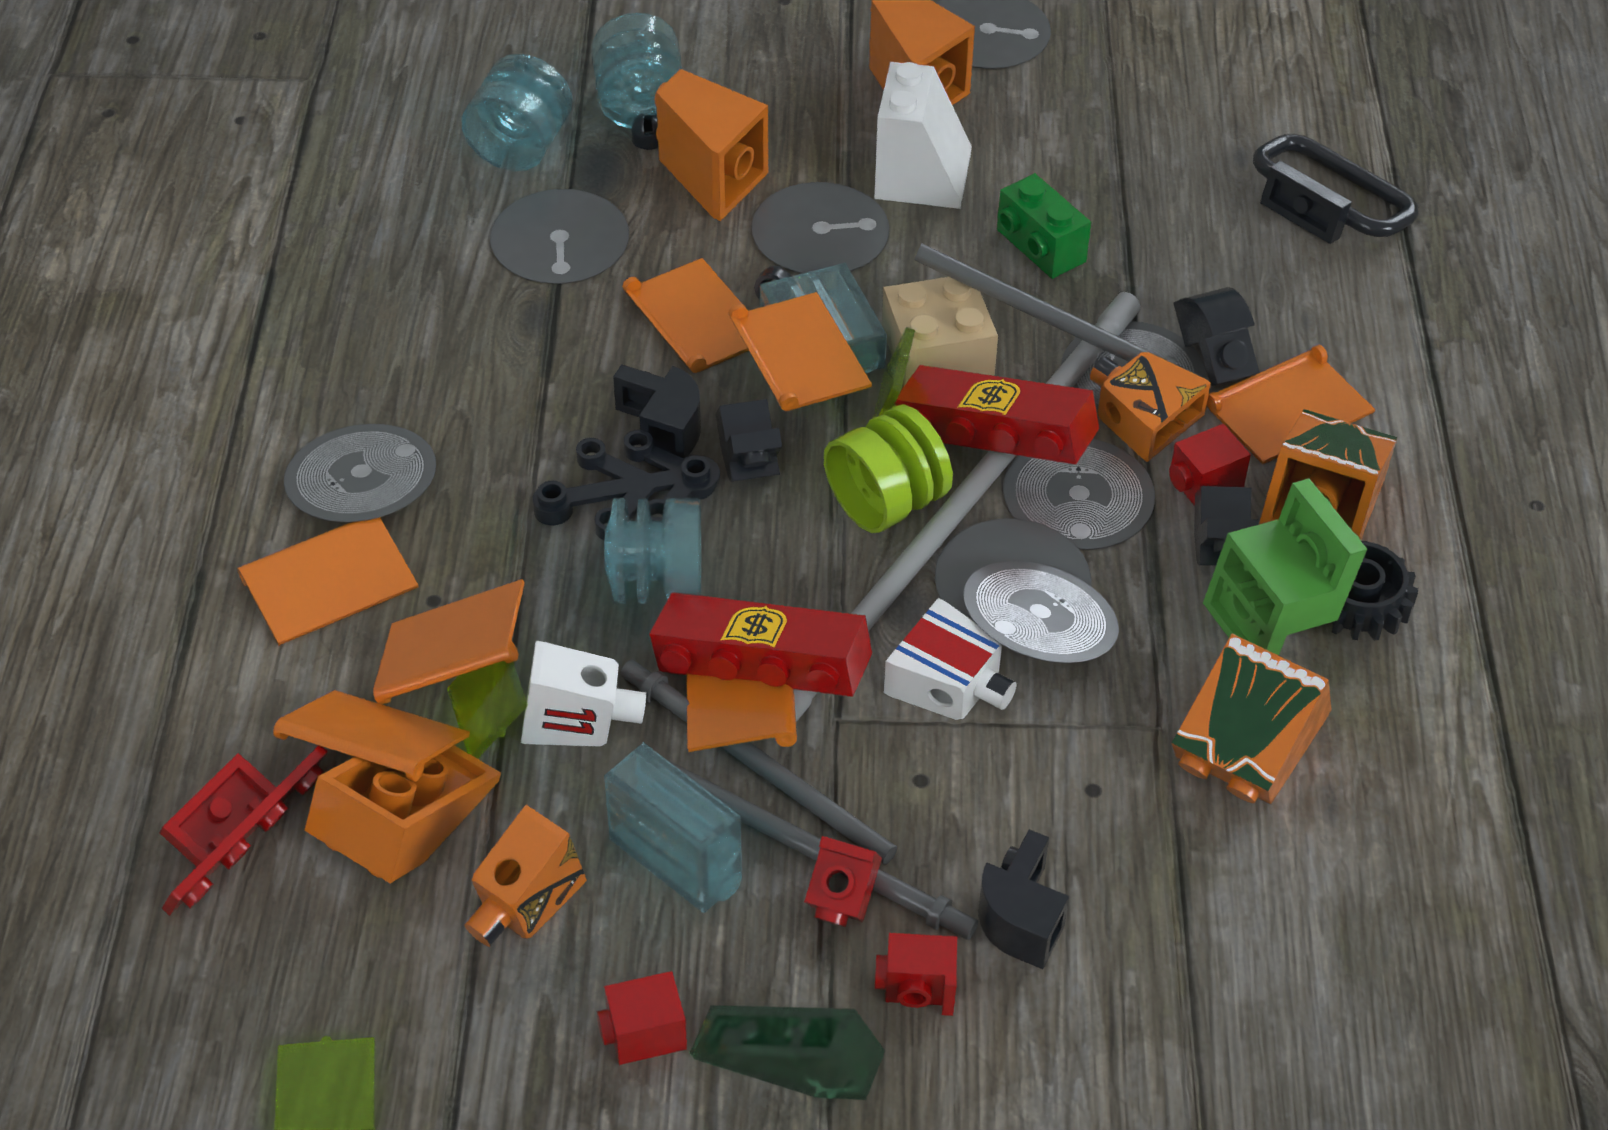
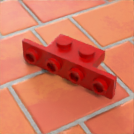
M318 745L277 787L243 756L237 753L159 832L196 866L170 893L161 909L170 916L182 903L190 909L197 904L214 885L208 877L221 864L230 870L251 848L252 845L246 839L258 827L265 832L269 831L287 812L289 808L282 802L294 790L303 796L316 783L317 777L324 773L319 764L328 750Z

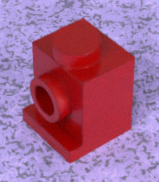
M822 836L819 844L820 851L804 902L816 908L814 918L841 927H846L848 918L863 922L882 857L876 851ZM836 873H844L848 877V886L840 893L832 892L829 887L830 879Z
M889 933L888 954H876L875 989L886 990L885 1002L900 1003L911 1008L942 1005V1015L953 1016L957 982L958 936Z

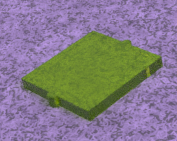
M905 328L884 372L873 418L882 416L885 411L892 408L901 392L915 333L914 329Z
M502 661L459 675L447 687L459 728L470 731V736L463 740L466 751L477 759L498 737L503 738L505 736L506 728L528 706L513 662L508 664Z
M324 1036L320 1042L278 1045L274 1130H375V1038L332 1041L331 1037Z

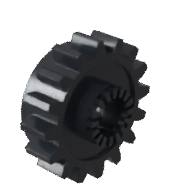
M1361 541L1367 548V551L1338 621L1333 622L1332 633L1338 634L1343 628L1349 629L1352 640H1358L1361 632H1368L1375 641L1379 640L1382 628L1394 635L1398 632L1400 622H1409L1418 595V588L1413 587L1416 577L1415 573L1407 571L1404 565L1405 560L1402 557L1399 558L1385 546Z

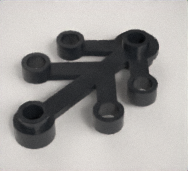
M633 430L625 435V456L634 462L645 461L663 470L661 472L648 473L607 454L605 444L601 440L586 438L581 440L576 446L578 465L585 470H597L616 480L566 488L559 481H546L533 494L534 515L542 524L555 526L563 524L570 519L574 506L622 498L614 508H603L596 513L594 518L595 532L600 539L614 541L621 538L625 532L626 524L643 505L645 527L652 532H664L671 528L673 517L689 499L702 500L712 495L720 482V468L709 457L691 455L681 458L654 446L651 434L645 430ZM588 453H596L595 455H586ZM670 490L664 499H653L646 503L654 492ZM656 514L664 515L662 517H653ZM606 523H615V525H612V526H606V525H604V524H606Z

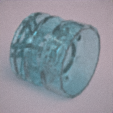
M629 13L607 22L598 30L592 41L591 57L596 77L597 99L604 115L615 124L632 129L634 119L641 113H644V116H652V113L657 114V106L655 105L656 91L662 83L667 82L680 69H683L679 42L673 28L659 17L646 13Z
M525 54L506 55L495 62L481 87L478 88L461 116L462 132L468 145L485 161L502 169L527 171L539 165L572 110L571 91L566 80L559 72L543 60Z
M613 498L611 515L608 525L605 527L604 541L605 574L611 587L613 604L627 603L629 581H637L639 604L647 603L652 581H662L666 602L671 592L701 596L700 498H667L663 509L662 521H652L647 498L638 499L637 521H629L627 498Z

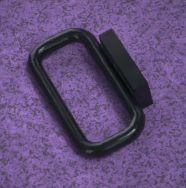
M1297 134L1277 136L1261 145L1253 154V165L1261 175L1267 178L1260 203L1329 244L1340 239L1344 225H1348L1368 236L1389 237L1411 225L1418 217V204L1405 191L1306 136ZM1286 151L1302 153L1394 205L1400 211L1385 220L1368 217L1350 207L1352 203L1350 200L1284 162L1274 163L1271 159Z

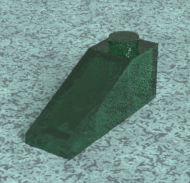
M724 1005L710 1006L690 1051L695 1060L809 1096L852 1100L867 1099L885 1053L884 1048L856 1009Z

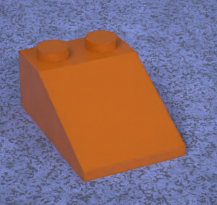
M455 745L424 763L423 774L417 782L406 779L405 772L353 757L317 777L304 831L324 842L330 849L340 852L366 868L372 875L392 883L422 865L499 782L501 772Z

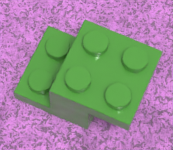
M1310 478L1294 482L1291 485L1278 520L1227 534L1203 604L1228 638L1231 634H1234L1279 655L1287 635L1338 621L1367 548Z

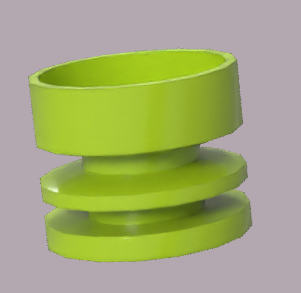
M905 404L894 406L885 411L882 416L870 419L866 427L854 428L830 441L824 450V468L837 501L846 514L860 528L870 533L883 532L905 519L911 510L923 509L930 501L942 498L952 488L953 471L949 455L941 437L921 413Z

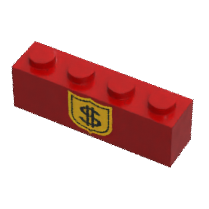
M919 365L894 399L896 406L905 404L921 413L931 423L943 443L1074 465L1078 463L1099 430L1093 390Z
M671 592L649 633L658 670L661 672L712 676L721 680L742 679L762 681L772 687H780L786 684L792 689L849 697L854 696L872 656L865 615Z

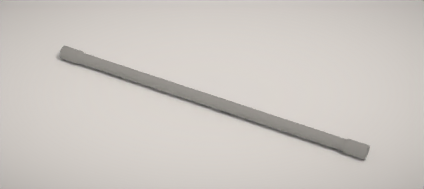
M1128 292L1119 293L1099 316L1096 326L1119 336L1140 311L1141 306L1138 299ZM1082 340L1046 383L1074 387L1104 350ZM988 451L857 605L851 614L866 616L868 632L1016 455ZM794 689L796 722L809 708L812 699L818 692Z

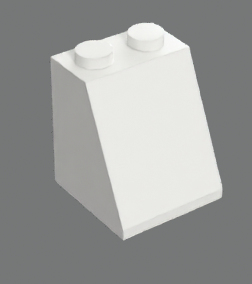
M890 62L877 120L874 199L961 209L972 146L934 66L918 65L912 62Z

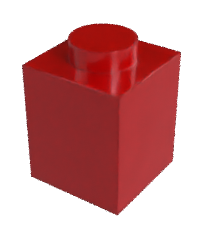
M1223 423L1175 442L1169 476L1173 486L1179 492H1183L1195 506V493L1201 486L1244 487L1251 454Z
M672 971L604 986L606 1009L597 1011L598 1025L603 1045L614 1044L619 1065L687 1050L686 1019Z

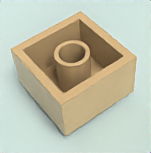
M950 277L883 287L882 329L903 387L919 365L995 376L998 334L980 291Z

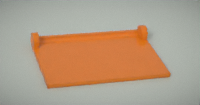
M703 258L642 283L636 277H629L624 281L623 290L691 372L703 371L749 351L728 314L729 309L733 305L741 302Z
M817 292L750 311L741 303L735 304L729 309L728 314L782 410H794L872 387L871 381Z
M1316 345L1303 354L1216 393H1209L1207 400L1208 409L1225 424L1232 434L1262 464L1278 458L1281 445L1304 409L1348 423H1353L1375 412V408L1327 363V351L1322 345Z
M380 517L350 522L237 568L243 585L248 587L278 646L419 587Z
M520 579L392 623L373 688L376 702L384 705L389 703L392 697L502 661L508 664L517 661L518 651L512 641L525 585L524 580Z
M687 674V700L689 701L687 706L688 752L774 737L777 744L783 747H790L796 743L794 689L784 684L780 687H772L762 681L742 679L721 680L712 676Z
M334 690L279 718L275 723L273 735L281 740H286L291 736L405 772L406 779L417 782L423 774L424 763L468 738L470 731Z

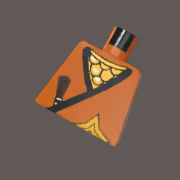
M1141 352L1123 367L1108 357H1102L1094 365L1090 373V380L1101 387L1097 412L1100 420L1146 462L1150 461L1205 415L1211 382L1150 352Z
M525 805L474 872L471 881L482 904L464 926L475 939L488 947L494 943L506 927L525 939L531 938L587 881L569 833L528 805Z

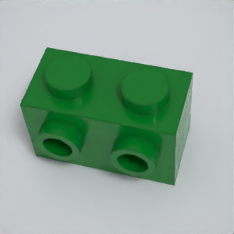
M1034 173L1000 189L997 230L1045 274L1053 279L1087 262L1091 221L1042 178Z

